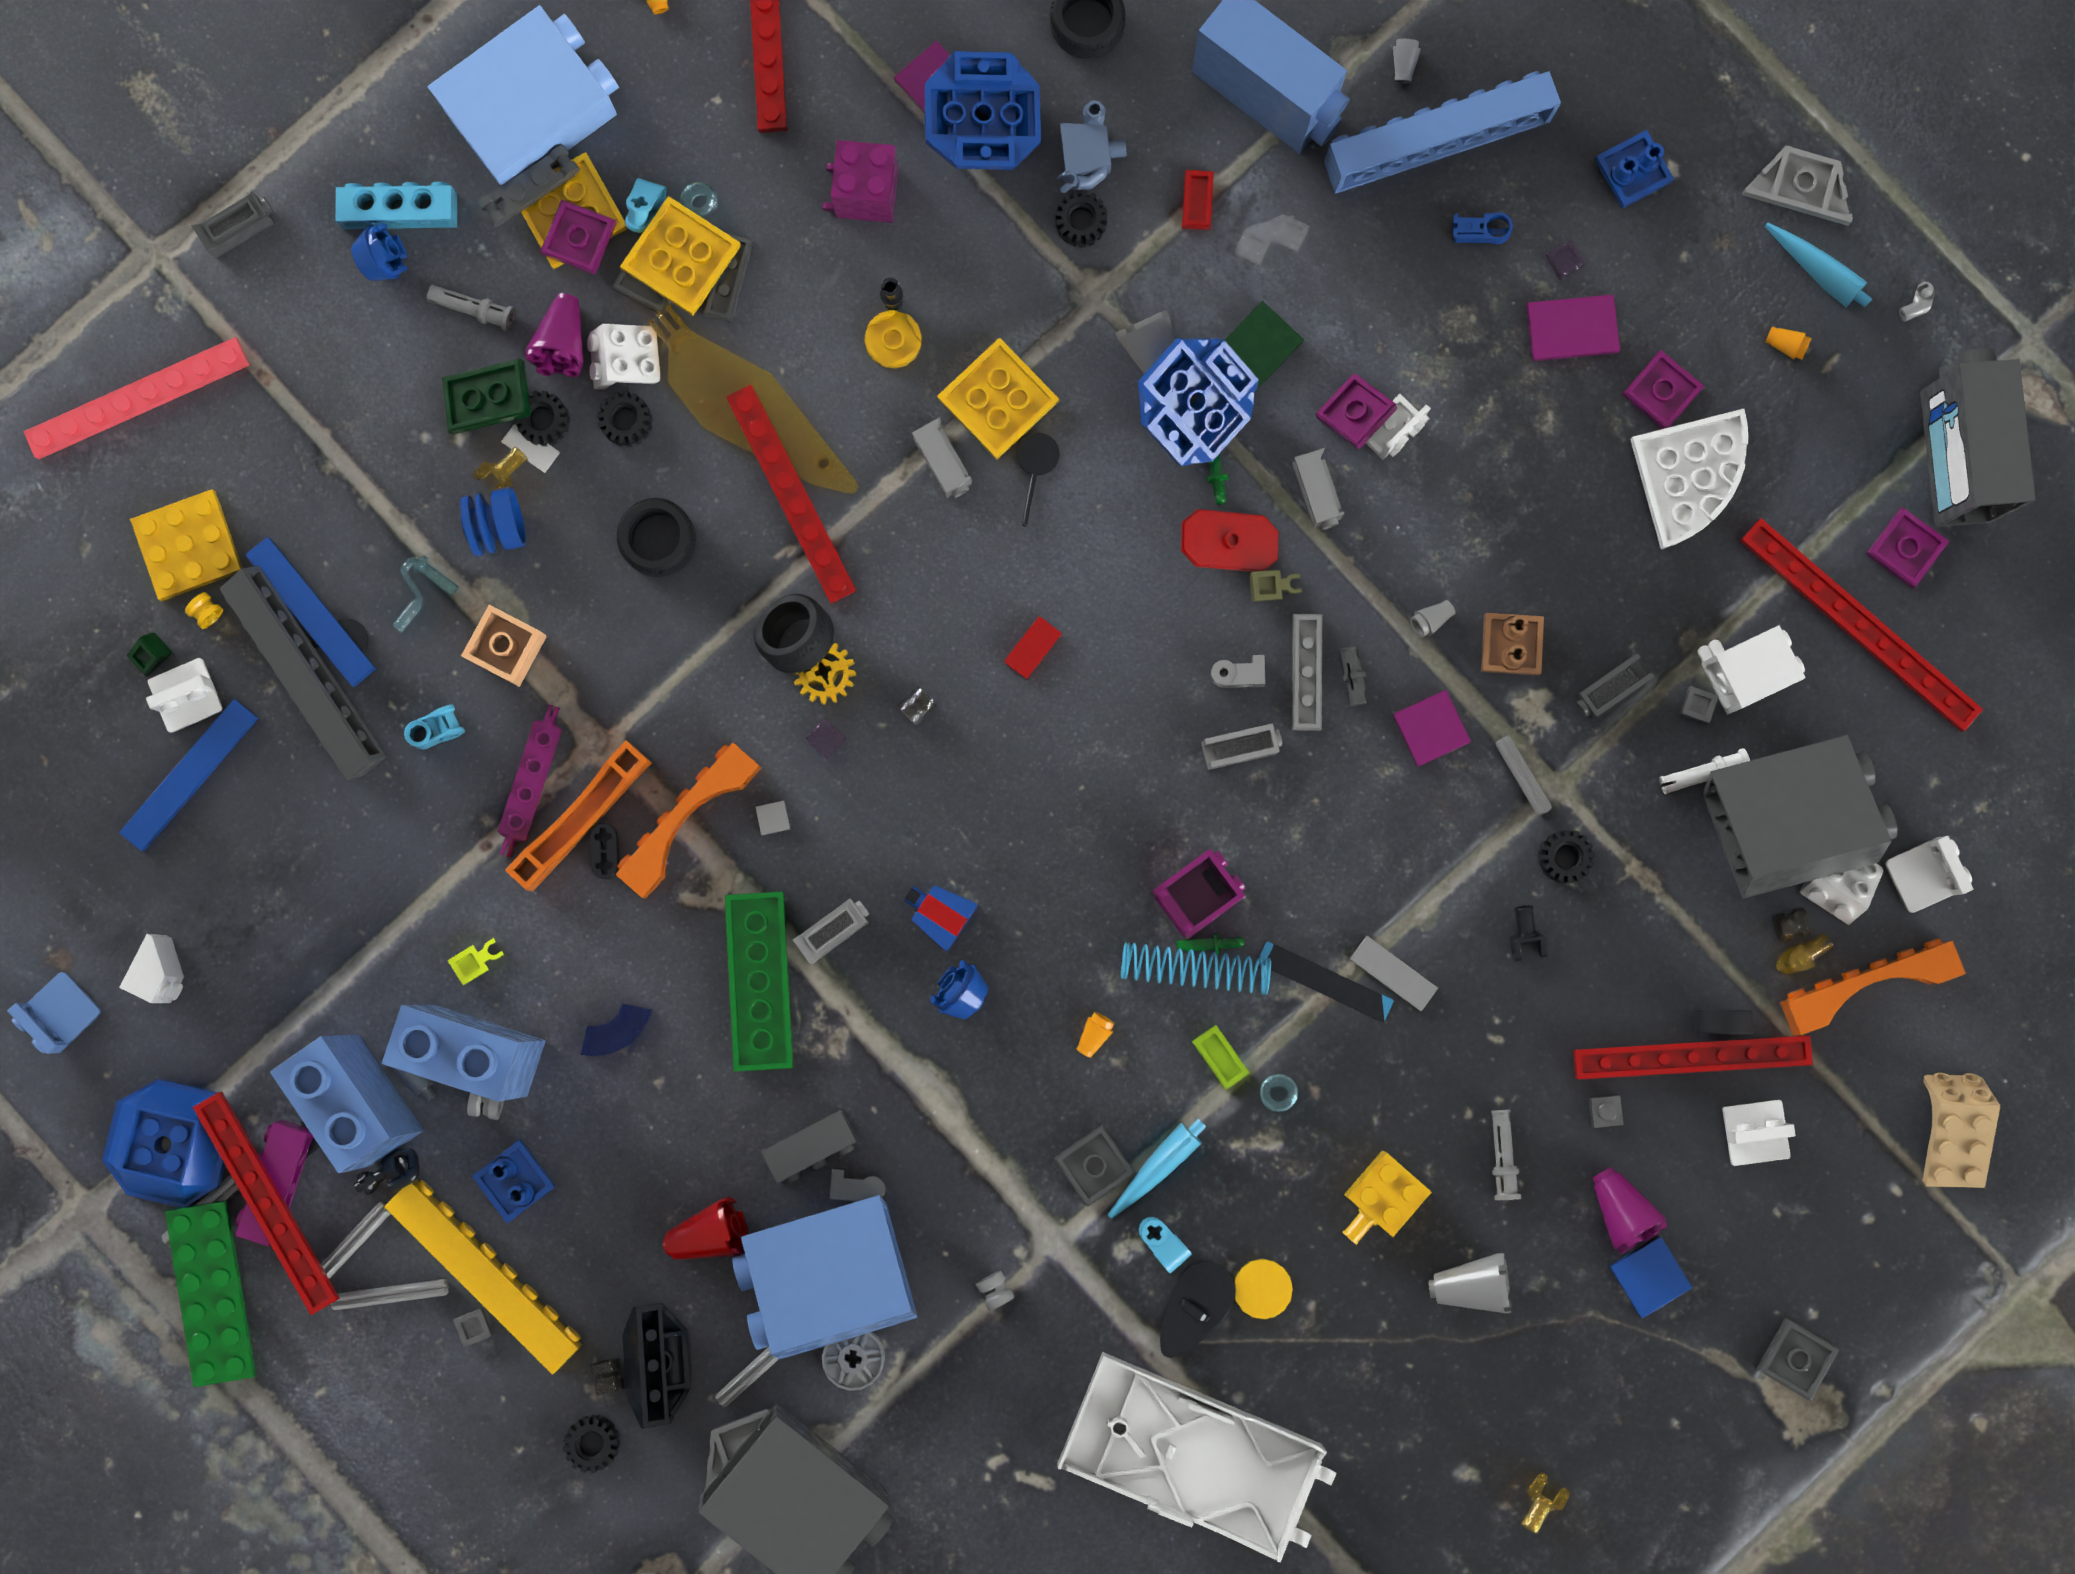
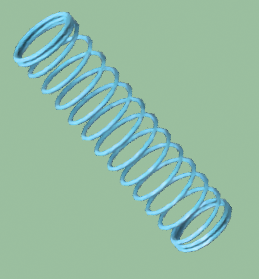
M1124 943L1121 979H1127L1134 949V979L1138 980L1144 951L1146 950V981L1149 982L1157 951V982L1161 983L1167 953L1169 952V984L1171 985L1180 953L1181 986L1184 985L1189 958L1192 955V986L1195 987L1203 955V987H1207L1212 960L1215 957V989L1217 990L1226 957V990H1230L1232 974L1237 959L1238 991L1240 992L1246 964L1249 959V992H1253L1256 971L1260 961L1261 994H1268L1271 975L1270 958L1266 957L1263 962L1262 957H1259L1253 971L1252 959L1250 956H1247L1241 973L1240 956L1238 954L1235 955L1230 970L1229 956L1225 953L1221 959L1218 971L1216 952L1212 953L1207 968L1206 954L1204 951H1201L1195 970L1194 951L1191 949L1188 952L1183 972L1182 949L1179 948L1177 950L1172 969L1171 948L1167 947L1160 970L1159 946L1157 945L1154 948L1149 967V951L1147 944H1145L1141 951L1137 969V946L1133 943L1130 949V943Z

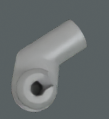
M1920 283L1912 304L1899 309V315L1904 322L1925 314L1931 309L1935 295L1934 287L1931 283Z

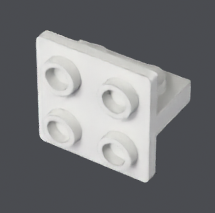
M201 658L148 679V685L153 695L146 697L150 709L160 712L168 732L173 733L223 711L222 704L204 660Z
M1781 1100L1723 1107L1731 1165L1739 1166L1790 1158L1788 1137L1796 1136L1794 1124L1785 1123Z

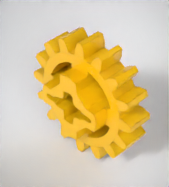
M837 643L832 645L827 654L835 656L839 661L831 662L825 658L821 660V663L827 670H832L828 672L827 679L829 684H827L822 676H817V674L821 673L820 663L806 673L804 671L794 674L799 676L794 681L795 686L803 685L804 687L801 689L800 694L804 696L810 693L809 700L811 702H814L819 697L822 705H825L827 698L831 697L832 701L836 703L837 694L840 693L846 697L847 693L844 688L846 686H854L849 677L856 676V672L850 670L849 667L855 663L853 659L845 660L848 651L844 649L839 653V645ZM843 672V678L837 687H835L834 682L837 678V675L842 674ZM817 683L824 686L825 691H817L809 685Z

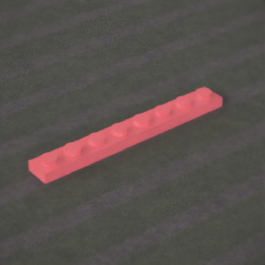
M234 337L23 432L34 457L41 459L250 366L239 339Z

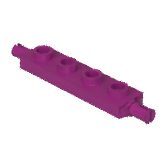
M548 704L544 720L533 722L497 831L505 837L499 854L505 855L509 845L507 857H512L516 841H526L562 732V729L555 725L560 708L555 706L553 715L550 717L553 705Z

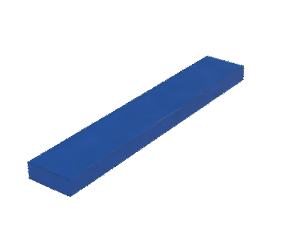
M266 537L245 554L254 566L261 567L285 605L351 686H357L377 669L271 538Z
M233 699L119 833L140 851L145 852L259 718L240 701Z

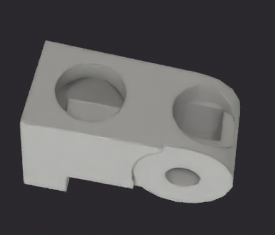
M1253 655L1252 663L1233 664L1228 660H1220L1212 667L1211 680L1214 685L1221 688L1264 687L1265 657L1264 655Z

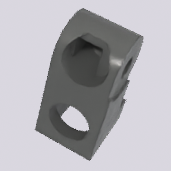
M846 1168L832 1169L829 1199L861 1201L878 1195L883 1197L886 1192V1183L880 1176L869 1175L866 1178L845 1177Z

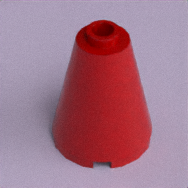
M730 1196L722 1198L667 1231L663 1239L665 1253L674 1260L728 1257L744 1254L745 1251L741 1237L749 1235L748 1227L742 1210L736 1212L733 1204L737 1203L735 1199Z

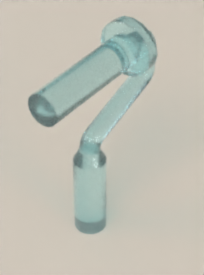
M425 555L420 559L416 557L409 558L400 569L402 577L416 597L392 625L400 632H403L421 609L423 602L422 594L407 572L413 564L415 566L412 571L415 574L421 572L451 596L459 588V586L428 564V557Z

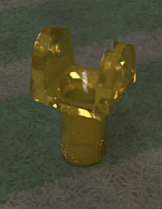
M514 446L498 463L483 462L474 471L472 476L479 481L492 472L500 481L492 490L513 487L510 475L524 462L528 461V458L518 447Z
M1821 933L1805 945L1801 943L1791 946L1777 959L1776 967L1784 975L1816 967L1814 960L1827 951L1832 950V942L1825 945L1824 943L1829 940V937Z
M1542 1472L1536 1477L1528 1490V1495L1532 1497L1534 1502L1524 1520L1520 1523L1535 1534L1539 1533V1529L1549 1511L1563 1510L1570 1496V1491L1566 1488L1560 1490L1553 1502L1543 1496L1541 1492L1548 1476Z

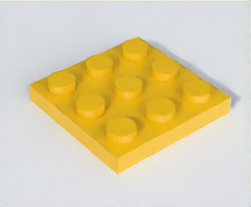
M586 152L571 160L575 161L580 168L578 174L521 212L541 248L561 199L614 219L616 226L611 238L628 229L625 220ZM559 166L553 169L555 174L562 169V167ZM546 257L553 270L564 264Z
M668 196L620 265V268L694 316L741 247V243Z
M998 338L937 395V399L996 460L1059 402V398L1001 338Z
M213 489L130 519L157 598L160 601L235 575L242 568L216 491Z

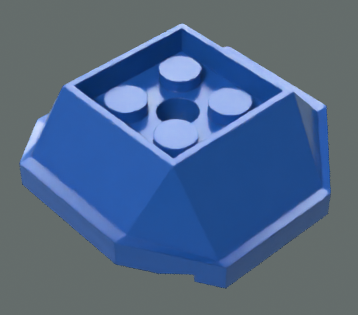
M954 51L924 84L925 144L956 169L1014 170L1041 143L1039 84L1019 64L1020 62L1013 53ZM982 111L987 114L989 119L981 121L977 119L975 112Z
M1176 338L1138 381L1141 425L1176 464L1185 466L1193 463L1214 461L1251 419L1254 391L1257 390L1259 379L1223 339ZM1194 394V401L1190 404V399Z
M156 1079L116 1102L102 1161L126 1195L181 1208L191 1206L220 1187L225 1164L193 1109L195 1105L218 1092ZM165 1136L171 1141V1149L168 1152L162 1148V1140Z

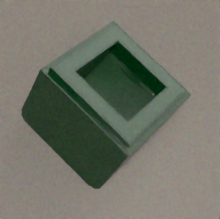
M150 633L139 637L127 654V657L146 677L159 667L171 655L172 651L155 633Z

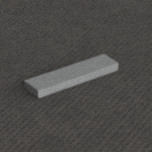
M1322 614L1292 615V730L1294 731L1322 730Z

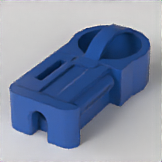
M1501 212L1484 213V218L1458 217V213H1456L1453 218V241L1456 243L1503 244L1511 236L1513 229L1512 220L1508 215ZM1499 219L1506 222L1509 228L1493 229L1487 228L1491 221ZM1492 235H1504V236H1502V237H1494V236H1492Z

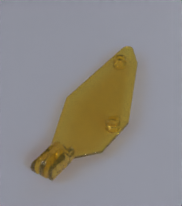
M670 304L665 308L681 327L679 330L674 328L661 311L656 314L670 332L671 336L669 338L652 318L648 321L649 325L669 349L668 384L703 428L754 454L726 399V396L752 384L798 477L815 486L850 494L858 490L857 481L771 373L692 332ZM822 459H828L829 465L827 468L822 469L819 467V462Z

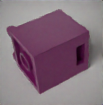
M837 140L834 163H828L826 171L833 172L832 203L824 202L822 210L835 212L836 218L893 223L899 169L895 145Z
M1211 849L1207 850L1151 892V895L1184 940L1190 938L1246 897L1242 892L1246 889L1237 875L1231 877L1225 867L1228 863L1219 851L1213 853ZM1210 867L1228 890L1219 897L1201 874Z

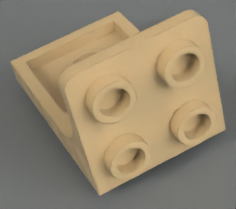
M1935 1073L1934 1075H1925L1923 1083L1929 1091L1932 1103V1129L1922 1179L1925 1186L1985 1188L2000 1104L1984 1079L1976 1074L1948 1075L1945 1073Z

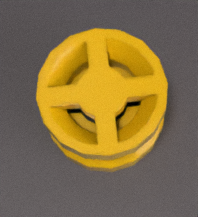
M203 592L189 602L185 608V613L189 617H194L201 629H206L220 618L223 608L211 602V596Z

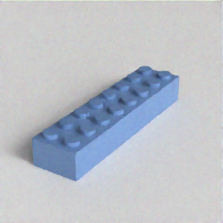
M1535 71L1524 76L1521 81L1513 83L1512 80H1508L1498 84L1494 90L1485 92V89H1481L1471 93L1468 96L1469 98L1460 101L1457 98L1450 99L1439 108L1433 110L1430 107L1423 108L1415 112L1412 117L1406 119L1402 116L1396 117L1388 121L1385 126L1379 128L1369 126L1362 129L1358 135L1352 137L1342 135L1335 138L1329 145L1324 160L1334 193L1336 194L1550 123L1561 104L1550 71L1542 74L1539 71Z

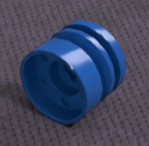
M512 487L492 490L490 505H488L482 493L475 495V503L470 495L461 498V524L465 538L474 556H483L485 547L490 554L495 553L496 539L500 540L501 545L506 551L525 547L526 533L523 516Z

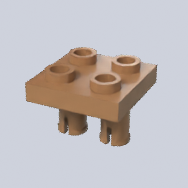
M1485 613L1481 672L1541 675L1544 616Z

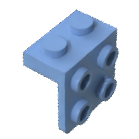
M65 972L58 973L27 1003H15L7 1010L13 1017V1024L19 1030L26 1031L33 1038L31 1042L37 1050L47 1054L61 1053L101 1015V1009Z

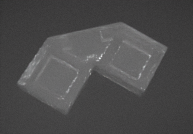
M1283 214L1267 222L1246 227L1233 256L1259 268L1271 243L1297 254L1310 226Z

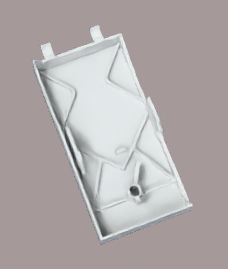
M1104 1352L1101 1354L1057 1463L1058 1469H1064L1147 1504V1509L1191 1528L1194 1523L1199 1524L1275 1559L1277 1562H1281L1289 1541L1307 1548L1312 1535L1296 1528L1308 1495L1315 1479L1332 1485L1336 1472L1321 1465V1460L1327 1453L1321 1443Z

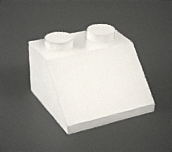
M146 934L119 988L149 1003H171L172 1000H176L183 988L181 982L184 975L172 938L167 935Z

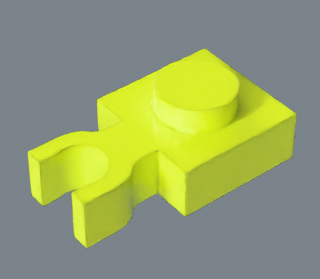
M494 938L485 943L483 949L479 952L472 945L447 960L463 986L489 971L485 962L497 960L504 955L502 951L496 955H491L488 952L489 946L496 943Z

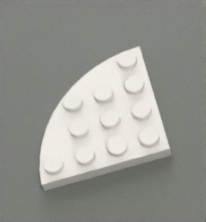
M1744 409L1649 432L1630 439L1661 549L1687 540L1704 529L1722 512L1733 497L1745 469L1748 425Z

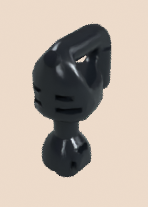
M413 1149L396 1150L381 1160V1169L375 1172L363 1171L357 1174L358 1181L354 1183L357 1192L361 1193L364 1191V1193L370 1195L376 1191L381 1181L387 1179L389 1191L395 1193L418 1178L420 1173L419 1157Z

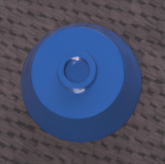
M384 223L376 226L369 225L351 246L352 257L357 268L370 281L397 279L401 273L408 269L403 261L408 255L398 235L392 237L386 230L387 225Z
M960 960L958 968L952 965L939 979L937 984L940 986V990L937 996L935 994L931 995L930 1002L937 1007L939 1013L964 1020L981 1008L988 992V985L974 964L969 965L965 961Z

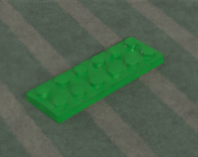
M784 892L725 895L733 1070L736 1072L794 1068Z
M228 1200L165 1211L193 1387L254 1377L256 1371Z

